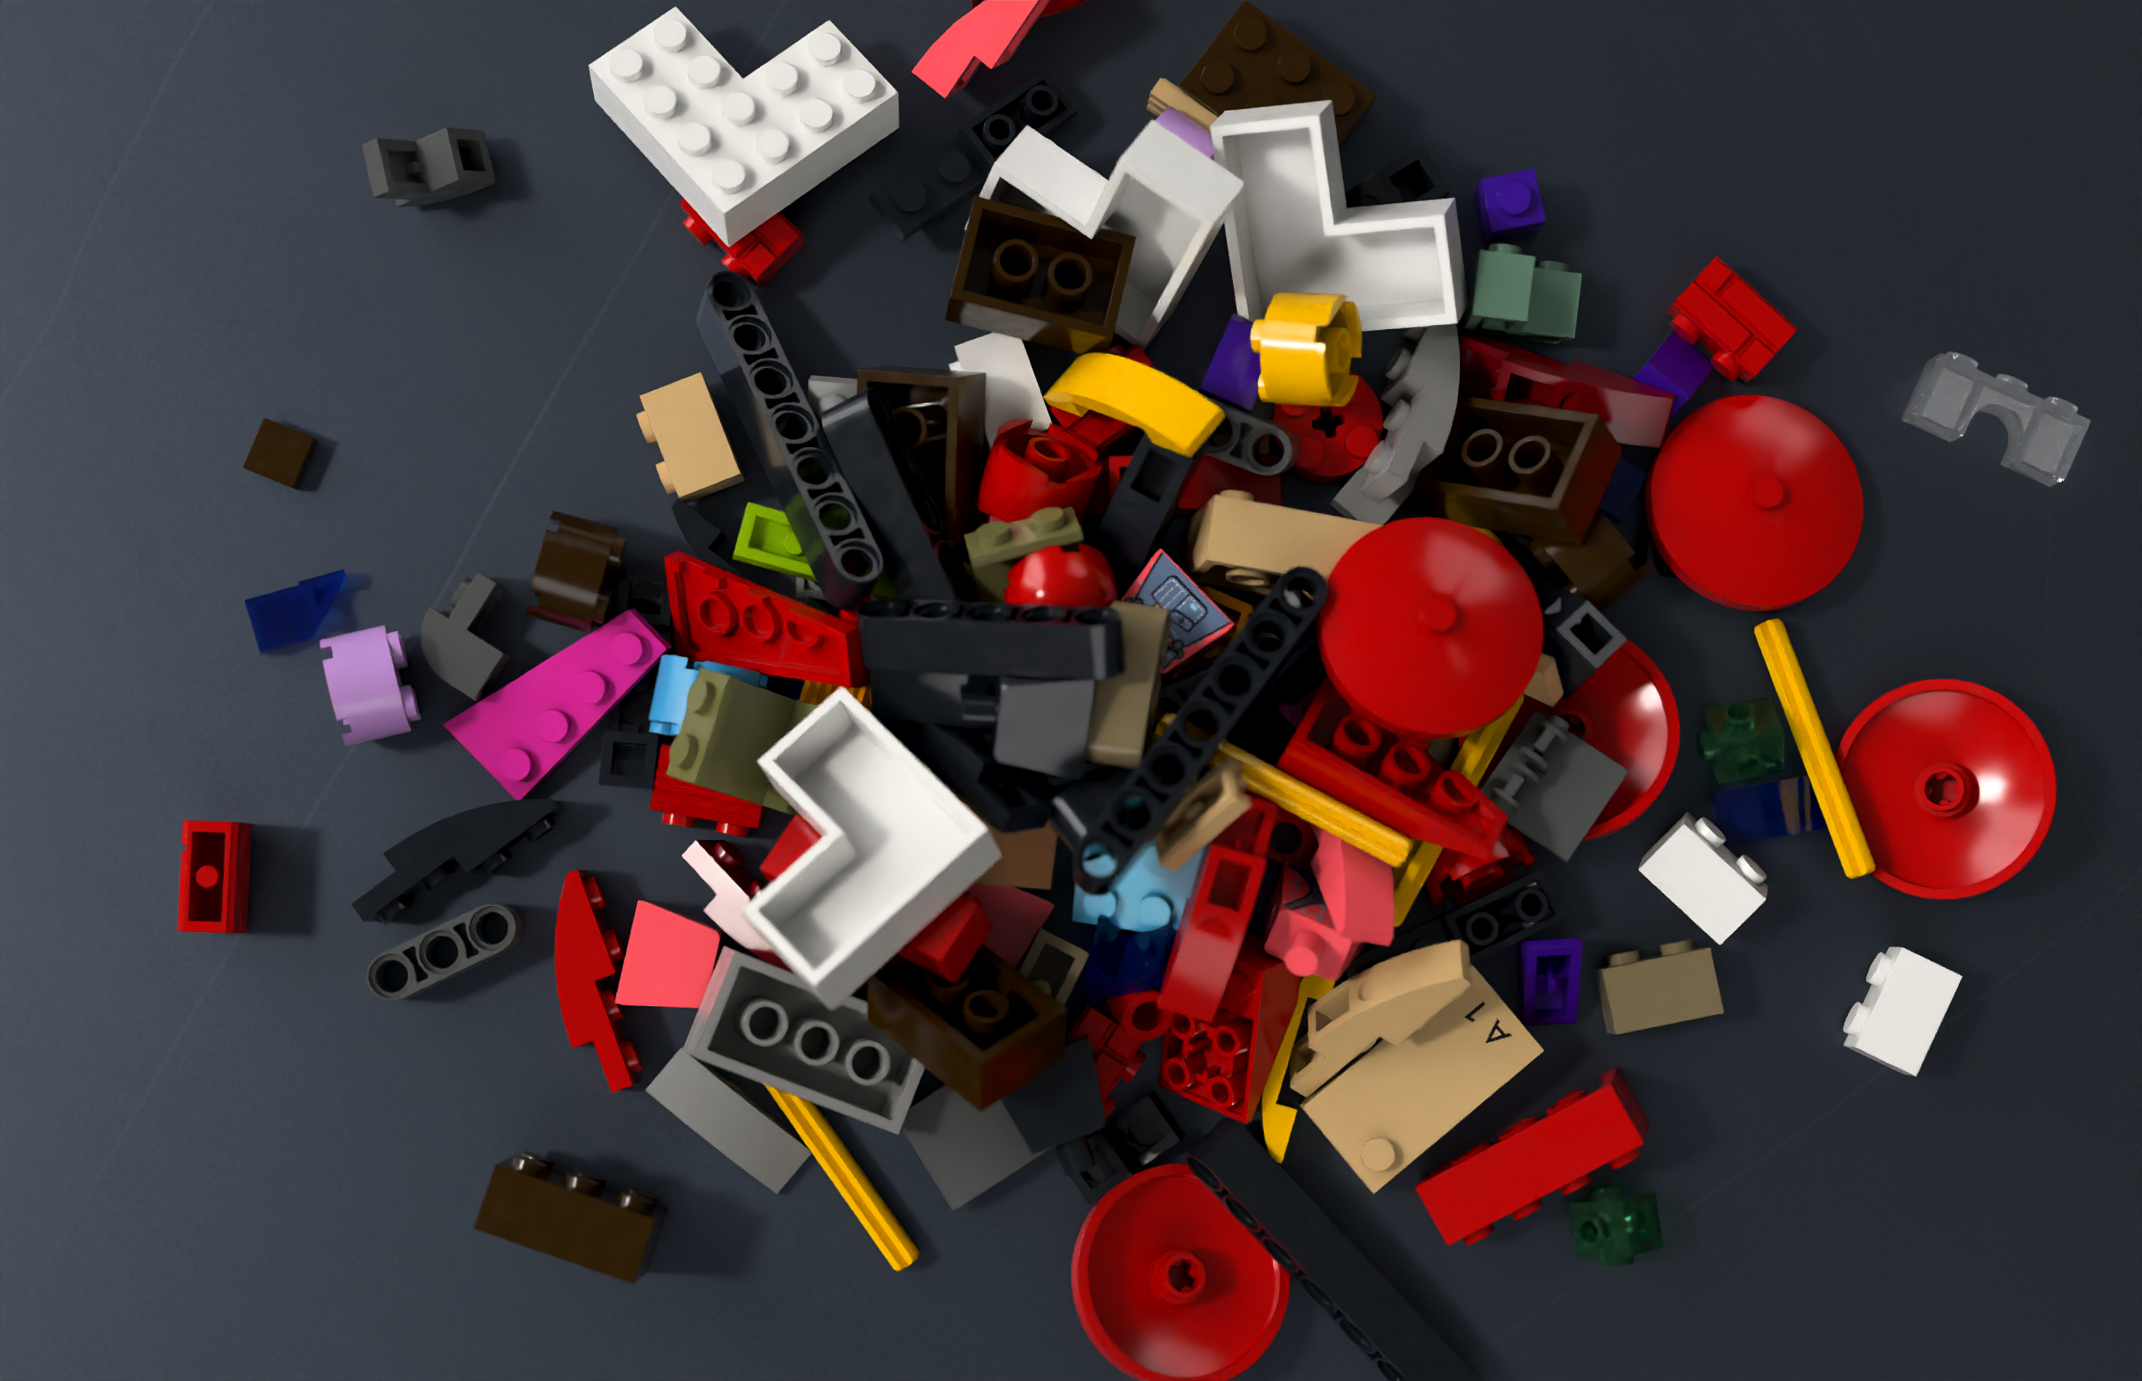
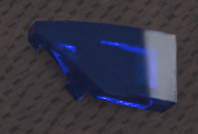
M344 569L299 581L298 585L244 600L260 655L314 639L346 580Z

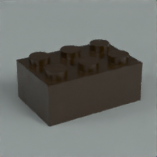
M1247 0L1242 1L1179 84V89L1217 117H1220L1225 111L1332 100L1339 152L1371 111L1376 95Z
M974 196L945 320L1083 355L1088 353L1107 354L1114 335L1136 236L1100 228L1095 236L1090 239L1060 217Z
M887 365L858 369L857 394L870 387H876L889 400L953 543L965 541L964 534L976 532L981 527V511L976 507L975 499L983 474L986 373Z
M1458 395L1452 427L1444 450L1421 470L1414 488L1437 518L1459 522L1471 527L1582 545L1623 450L1599 414Z
M981 944L956 984L898 954L892 956L868 978V1021L980 1112L1065 1058L1067 1009L984 944Z
M523 1151L522 1156L514 1155L495 1165L473 1229L634 1284L647 1273L669 1211L656 1206L659 1197L631 1187H627L626 1192L620 1193L604 1188L607 1179L584 1170L575 1169L574 1174H564L552 1170L555 1161L528 1151Z

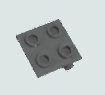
M1536 710L1480 791L1508 816L1506 823L1565 862H1568L1629 771L1567 731L1569 725L1560 717L1551 714L1547 718Z

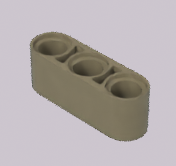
M1114 600L1111 608L1120 610L1123 617L1127 668L1121 675L1096 681L1085 759L1087 762L1135 770L1150 749L1170 636L1172 614L1171 609Z

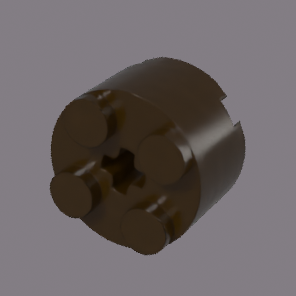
M1598 508L1582 545L1530 536L1533 541L1526 546L1528 553L1546 574L1555 568L1568 583L1563 589L1587 599L1601 614L1650 574L1644 564L1636 571L1632 568L1629 561L1636 553Z
M553 511L550 517L552 524L559 525L557 533L549 530L545 532L530 591L535 592L534 597L540 598L538 607L527 604L526 617L591 633L594 625L603 626L607 622L613 596L611 595L612 592L606 591L604 588L609 572L619 575L627 545L625 543L626 539L617 537L618 527Z

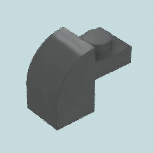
M446 127L417 141L376 138L362 145L373 197L395 199L397 207L422 206L468 195L496 183L485 134L482 130Z
M479 572L473 580L466 578L458 586L449 603L454 608L449 617L429 607L421 628L422 649L431 669L446 683L478 702L489 695L512 659L511 656L476 635L505 590L504 587Z

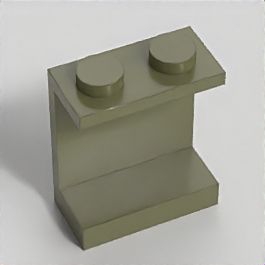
M1057 507L1044 508L1035 512L1027 519L1011 523L1002 521L990 522L979 527L976 532L964 534L980 602L1005 603L1002 593L1003 588L1007 589L1009 585L1007 574L1015 564L1027 555L1053 545H1061L1063 553L1080 552L1078 544H1081L1083 536L1073 507L1065 509Z
M700 668L697 680L688 692V708L680 733L674 739L670 748V764L666 775L787 814L800 815L775 790L757 761L819 706L794 700L750 685L730 675Z

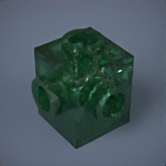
M1770 696L1705 707V730L1697 732V745L1702 762L1704 764L1711 763L1719 784L1784 773L1785 732Z
M1623 1184L1603 1185L1590 1188L1591 1198L1569 1203L1571 1232L1575 1240L1577 1259L1600 1258L1601 1267H1615L1634 1263L1635 1255L1664 1247L1656 1192L1624 1193Z

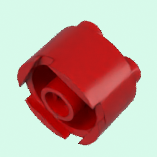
M1349 372V375H1359L1354 372ZM1360 375L1351 400L1343 407L1276 404L1271 417V421L1291 429L1299 439L1301 447L1300 457L1295 466L1289 471L1307 482L1318 485L1336 484L1351 478L1367 461L1369 455L1379 443L1383 429V415L1380 403L1373 390ZM1320 415H1326L1329 422H1337L1338 426L1333 432L1332 438H1326L1323 430L1314 431L1313 426L1317 424ZM1270 434V442L1274 454L1281 455V458H1283L1285 449L1282 441L1277 436Z
M1015 419L1002 424L997 431L978 485V493L975 499L976 507L981 512L996 516L1006 523L1030 518L1035 512L1044 508L1057 507L1065 509L1073 507L1079 526H1081L1102 470V464L1098 466L1096 464L1099 454L1095 447L1075 432L1050 423L1047 432L1030 429L1033 422L1030 419Z

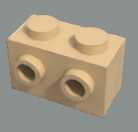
M701 372L640 395L645 411L637 413L636 416L647 443L651 444L657 441L664 461L656 464V468L668 495L677 492L682 502L687 504L746 481L707 380Z

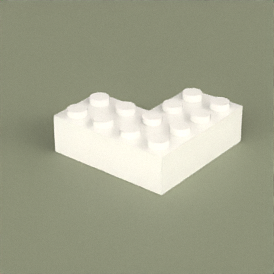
M676 6L589 65L594 98L598 105L728 247L899 128L898 92L830 20L744 79Z
M1332 100L1225 111L1210 126L1215 162L1245 182L1242 191L1224 221L1238 316L1252 322L1256 319H1265L1273 295L1289 292L1347 295L1348 297L1345 301L1354 302L1358 308L1362 331L1456 324L1459 322L1468 306V297L1455 198L1347 208Z
M1153 119L1119 159L1109 181L1097 171L1089 168L1061 149L1052 140L1045 138L1027 125L994 163L979 197L1060 217L1090 239L1095 236L1100 228L1136 236L1114 332L1132 345H1139L1142 351H1144L1175 311L1242 191L1245 182Z
M841 686L757 761L775 790L823 838L750 902L742 912L760 937L832 1011L998 861L1002 854L988 828Z

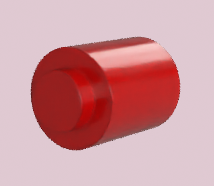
M1136 962L1117 964L1102 978L1099 988L1100 998L1130 1038L1137 1041L1153 1040L1161 1036L1173 1021L1174 1012L1156 1007L1161 987L1141 964Z

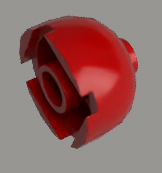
M1078 544L1080 552L1063 553L1061 545H1053L1033 552L1015 564L1007 574L1009 585L1007 589L1003 588L1002 595L1005 603L1111 607L1113 601L1117 600L1116 581L1111 565L1103 552L1089 545Z
M1505 823L1495 847L1487 860L1444 847L1424 884L1433 903L1438 908H1446L1444 898L1454 897L1457 905L1460 906L1514 881L1510 871L1520 863H1522L1525 871L1532 867L1535 858L1520 831Z

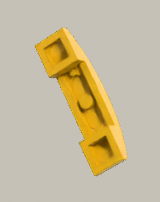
M1088 353L1079 356L1043 396L1048 405L1083 417L1091 409L1143 428L1153 444L1188 457L1195 453L1225 418L1221 408L1177 380L1136 361L1105 353Z
M1314 973L1309 976L1300 977L1297 1006L1259 1100L1260 1121L1267 1153L1276 1162L1281 1164L1297 1109L1279 1103L1277 1099L1307 997L1319 1000L1334 988L1336 981L1325 979Z

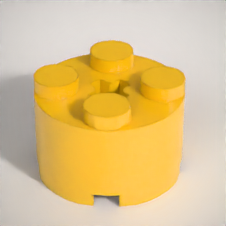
M1289 292L1273 295L1265 319H1256L1251 330L1252 349L1255 353H1260L1261 374L1258 392L1262 402L1343 407L1348 404L1355 392L1359 375H1349L1351 358L1362 357V328L1358 308L1354 302L1345 301L1348 297L1347 295Z

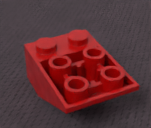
M1247 931L1244 933L1234 966L1212 1023L1174 1012L1173 1021L1164 1032L1159 1087L1245 1124L1252 1121L1296 1009L1301 977L1289 971L1285 961L1265 952L1263 949V937Z

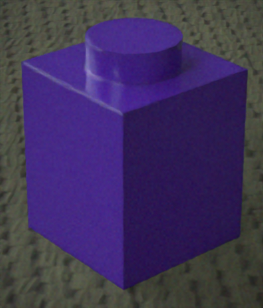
M1534 168L1481 179L1473 192L1485 245L1538 234L1546 222Z

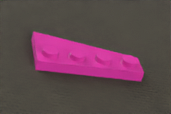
M635 608L629 609L447 721L443 726L516 800L526 799L660 661L661 655H666L672 649V646Z

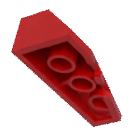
M1328 674L1275 768L1403 835L1487 860L1491 855L1508 819V816L1460 771H1447L1427 752L1431 745L1425 739L1407 737L1386 730L1356 711L1343 698Z

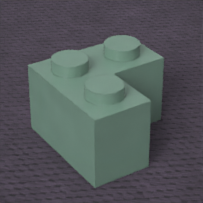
M1491 244L1489 245V250H1480L1467 270L1466 289L1468 306L1462 315L1460 334L1470 330L1490 338L1567 347L1575 338L1582 274L1568 272L1569 265L1554 261H1539L1536 263V268H1534L1535 256L1521 255L1522 248L1515 245Z

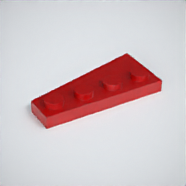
M675 551L664 557L676 656L687 657V662L694 663V661L704 663L705 661H710L762 674L845 687H853L864 681L857 626L683 552Z

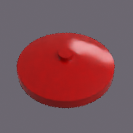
M1738 395L1715 400L1700 407L1683 419L1667 435L1663 445L1658 448L1648 472L1645 487L1646 517L1650 533L1660 555L1674 574L1689 588L1699 595L1726 607L1746 611H1771L1789 607L1808 599L1828 585L1843 570L1856 548L1861 533L1864 506L1863 494L1856 467L1840 439L1820 419L1805 409L1782 399L1762 395Z
M1429 517L1409 518L1385 524L1357 540L1339 559L1326 581L1328 597L1316 622L1318 647L1325 669L1343 698L1365 718L1386 730L1407 737L1428 740L1451 739L1474 733L1492 724L1514 705L1528 687L1538 667L1543 644V621L1539 601L1532 583L1516 559L1504 547L1486 534L1468 525Z
M1627 640L1567 700L1562 696L1554 707L1523 694L1524 702L1477 786L1481 790L1536 710L1547 718L1554 714L1569 725L1567 731L1629 771L1582 841L1602 838L1627 827L1640 818L1659 798L1672 774L1678 755L1680 742L1679 715L1675 698L1668 682L1656 664L1640 648ZM1467 735L1457 737L1458 751Z
M1929 679L1913 682L1884 694L1866 707L1852 722L1839 743L1834 756L1876 865L1875 870L1870 874L1884 884L1909 895L1927 899L1953 900L1973 897L2001 886L2021 872L2032 861L2047 838L2054 820L2058 794L2057 776L2054 761L2044 737L2031 719L2012 701L1987 687L1972 682L1954 679Z
M1169 1164L1149 1168L1124 1179L1107 1191L1086 1217L1078 1234L1072 1258L1071 1283L1073 1298L1082 1326L1098 1351L1112 1365L1138 1381H1227L1237 1376L1255 1363L1272 1343L1282 1324L1289 1300V1274L1196 1177L1188 1164Z

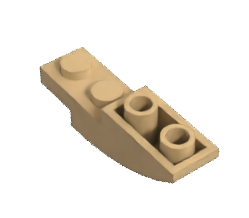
M1455 940L1401 954L1349 978L1308 1007V1033L1293 1045L1289 1058L1290 1088L1307 1098L1324 1083L1334 1079L1340 1070L1359 1053L1368 1051L1378 1037L1397 1047L1412 1033L1422 1030L1428 1024L1431 1017L1452 1000L1459 999L1466 992L1468 986L1472 984L1468 944L1461 940Z

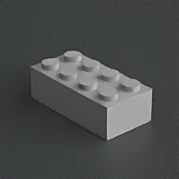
M726 946L722 949L683 1047V1050L694 1058L898 1135L925 1069L920 1062L868 1021V1001L849 995L831 1011L797 974Z

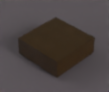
M263 418L243 468L297 490L318 440Z

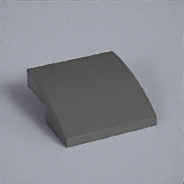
M946 1084L910 1106L901 1127L952 1211L1049 1150L1032 1154L1001 1099L980 1112Z

